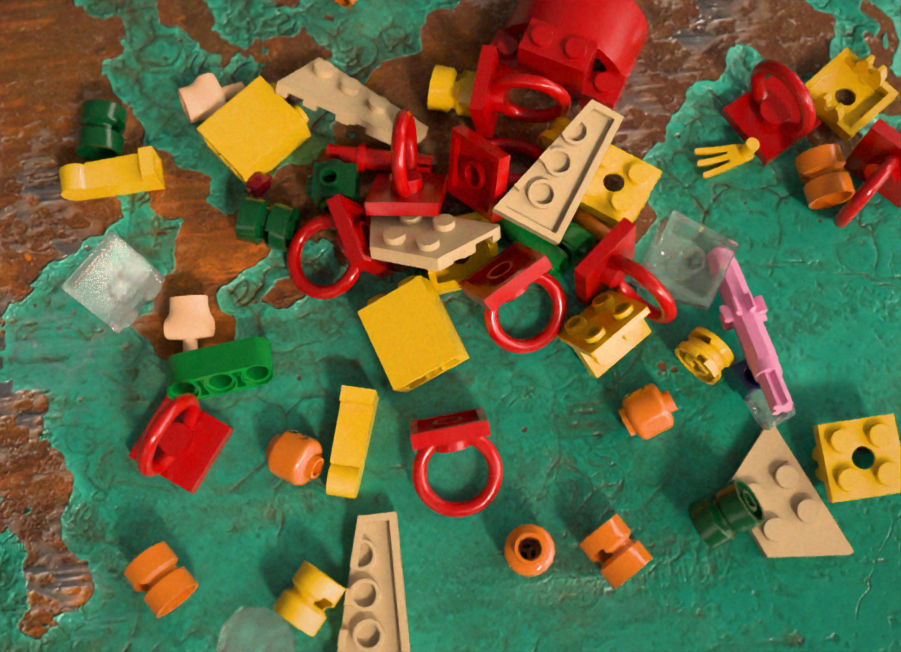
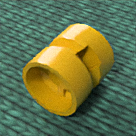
M435 65L428 92V109L445 113L455 109L457 115L471 117L469 106L476 72L464 70L462 74H458L453 67Z
M304 560L292 577L293 588L284 589L272 608L288 622L314 637L327 618L324 612L325 609L334 608L346 589L317 567Z

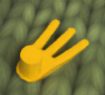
M748 138L744 144L696 148L693 152L695 155H721L699 160L696 166H711L729 161V163L704 172L702 178L706 179L721 174L751 160L754 157V153L760 147V143L756 138Z

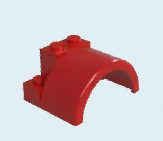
M517 0L503 30L498 28L491 45L497 48L503 75L528 73L543 76L560 84L571 97L579 99V107L584 108L593 99L614 111L647 38L648 26L643 12L634 0ZM524 33L521 42H519L518 35ZM595 57L604 64L607 69L606 71H591Z

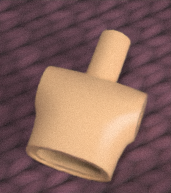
M207 73L197 77L192 84L179 88L178 95L189 123L207 120L223 107L227 100L235 97L245 87L242 81L221 87L214 74Z
M207 295L169 298V315L164 321L163 328L166 339L183 341V352L198 349L197 340L214 336L215 322L210 313Z

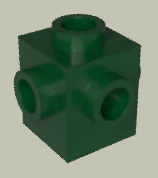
M338 159L314 162L313 175H307L306 192L307 196L312 197L316 209L331 213L326 200L337 194L359 204L360 174L357 163H344Z

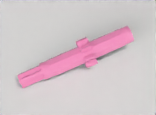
M727 247L715 249L708 254L706 260L724 304L719 306L721 313L719 319L724 331L734 329L749 369L752 371L755 381L760 384L771 413L778 415L782 411L789 412L793 409V401L782 378L783 371L779 364L778 356L763 321L767 320L765 312L768 311L761 295L752 297L731 249Z

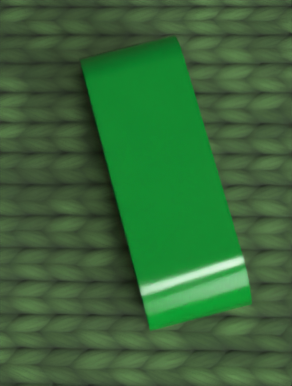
M249 337L172 355L166 361V392L171 400L183 393L193 394L200 400L268 384L274 378L271 343L263 337Z

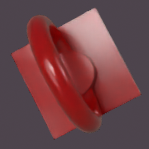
M482 45L469 106L477 134L486 140L493 139L499 112L510 118L531 123L552 122L558 117H564L569 112L571 97L564 87L551 79L535 74L513 73L503 75L496 46ZM527 88L537 90L554 98L557 104L546 109L521 107L509 102L510 89Z
M771 59L760 61L754 66L750 77L751 90L724 107L721 112V116L744 142L748 138H756L759 141L760 147L754 154L764 166L819 129L823 123L816 115L811 94L801 78L787 65ZM766 74H770L771 76L765 80Z
M401 109L395 115L392 127V173H377L365 200L366 216H439L447 190V173H421L417 171L415 120L411 111Z
M879 118L845 160L846 164L843 167L864 183L834 217L833 223L837 228L846 227L876 192L898 208L901 207V134Z
M465 125L453 127L451 132L447 191L491 223L502 220L503 217L495 214L492 210L506 195L507 187L512 188L525 174L508 173L510 155L506 152L520 153L537 161L545 150L534 143L522 139L493 138L486 140Z
M340 194L326 200L331 214L319 215L306 221L296 231L288 247L287 268L292 282L302 293L315 299H331L342 295L355 284L362 270L381 278H385L395 272L392 262L371 259V216H366L365 207ZM328 228L337 230V244L350 262L345 273L337 281L328 285H318L311 282L303 272L301 265L302 250L307 240L317 231Z
M623 217L574 269L576 299L588 307L593 299L608 286L619 294L647 305L650 313L646 316L647 319L662 324L670 323L677 314L674 299L666 287L650 271L632 260L635 251L636 225ZM626 274L640 283L653 296L660 308L637 294L624 280Z
M517 241L461 280L458 285L467 297L484 307V324L490 338L506 351L525 354L542 349L557 336L565 320L567 305L560 283L547 272L553 268L547 256ZM532 282L544 287L550 295L552 302L550 319L543 330L535 336L527 339L513 338L504 332L499 323V306L522 295Z
M183 393L172 400L166 395L128 457L136 461L138 471L143 476L153 477L159 474L190 493L195 494L234 429L200 410V404L195 395Z
M483 407L410 421L412 449L417 450L412 463L411 475L413 486L421 501L436 513L448 517L473 515L487 507L500 489L503 478L502 460L494 444L486 437L491 436ZM472 445L481 452L487 463L488 476L485 486L475 497L467 501L451 502L442 499L431 489L427 479V466L431 456L435 451L437 453H449L463 450Z

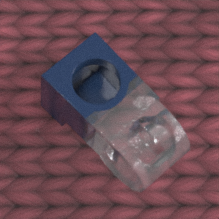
M746 359L730 367L725 381L733 392L737 390L749 407L753 417L763 429L769 430L795 416L796 411L793 404V409L789 412L782 411L778 415L771 413L761 386L755 381Z

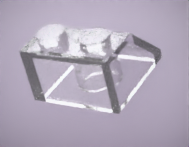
M673 210L660 221L640 265L650 271L666 287L675 303L708 310L739 244ZM632 279L631 283L647 291L640 283Z
M110 231L60 288L119 334L123 328L129 327L136 320L141 307L158 295L162 288V283L166 279L113 231Z

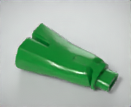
M507 187V189H506V194H507L512 188H508V187ZM505 218L496 221L512 243L517 241L545 254L553 267L547 272L554 276L556 280L587 253L595 240L594 235L573 221H570L557 246Z

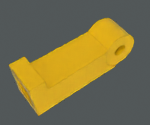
M152 146L138 148V153L86 162L85 164H67L59 169L61 195L63 198L73 201L165 189L162 160Z
M342 385L339 398L340 408L330 457L331 464L326 482V494L355 499L361 484L379 396L376 390Z

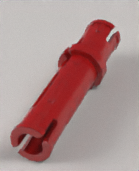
M327 144L326 154L329 155L326 157V160L338 159L344 163H357L360 172H364L366 169L392 171L391 150L368 148L367 144H359V147ZM417 153V171L431 173L433 154Z

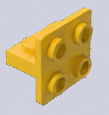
M608 290L597 295L593 299L592 304L579 315L571 317L559 331L557 337L561 342L571 346L589 374L598 378L652 332L644 320V317L650 313L647 305Z

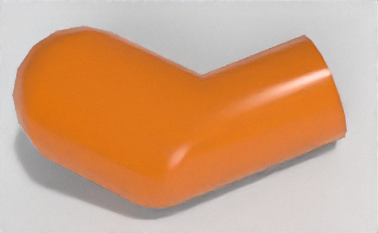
M579 207L571 221L594 235L595 239L600 242L614 228V226L607 222L602 223L594 215Z

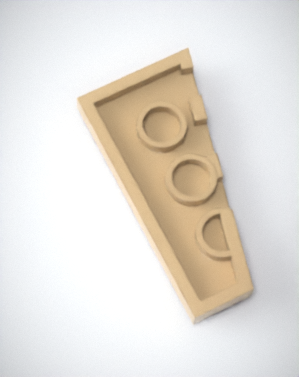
M320 57L278 81L275 91L276 94L285 98L292 94L303 99L302 106L316 111L318 107L332 112L336 114V121L347 126L349 124L361 125L365 127V134L391 145L393 121L395 115L401 109ZM414 117L418 144L425 138L429 127Z
M592 99L512 189L499 201L492 212L557 246L624 116Z
M397 512L358 516L337 652H411Z

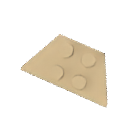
M440 214L439 216H371V259L434 271H441L452 265L456 260L475 253V244L484 239L494 243L501 238L500 225L456 218L450 214Z
M771 421L766 424L760 431V435L751 449L747 451L740 462L739 468L728 481L730 482L738 477L746 482L755 493L763 508L765 522L748 531L763 557L846 556L854 553V550L774 423Z

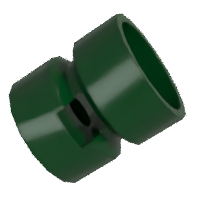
M91 99L81 104L79 126L83 128L78 130L76 153L78 156L89 161L123 156L124 137L122 134L125 133L127 110L123 106L103 99Z
M246 196L240 205L237 215L236 238L239 241L260 245L264 241L268 248L288 252L291 239L298 230L299 209L298 207L283 203H275L271 206L269 200Z
M738 477L717 488L716 496L709 493L689 504L688 508L690 519L697 533L707 545L714 549L735 539L737 531L748 532L765 522L764 511L758 498L749 485Z

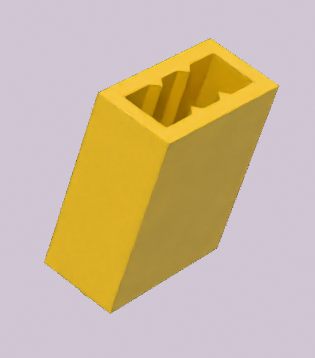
M258 76L196 128L204 143L245 185L254 173L262 172L266 175L311 137L307 126L309 118L298 105L292 107L285 100L287 98L276 94L277 84L273 82L269 85L261 76Z
M413 275L403 279L397 284V289L388 294L383 293L372 297L367 301L368 306L358 311V315L393 390L405 393L469 359L467 351L433 282L420 275L418 277Z

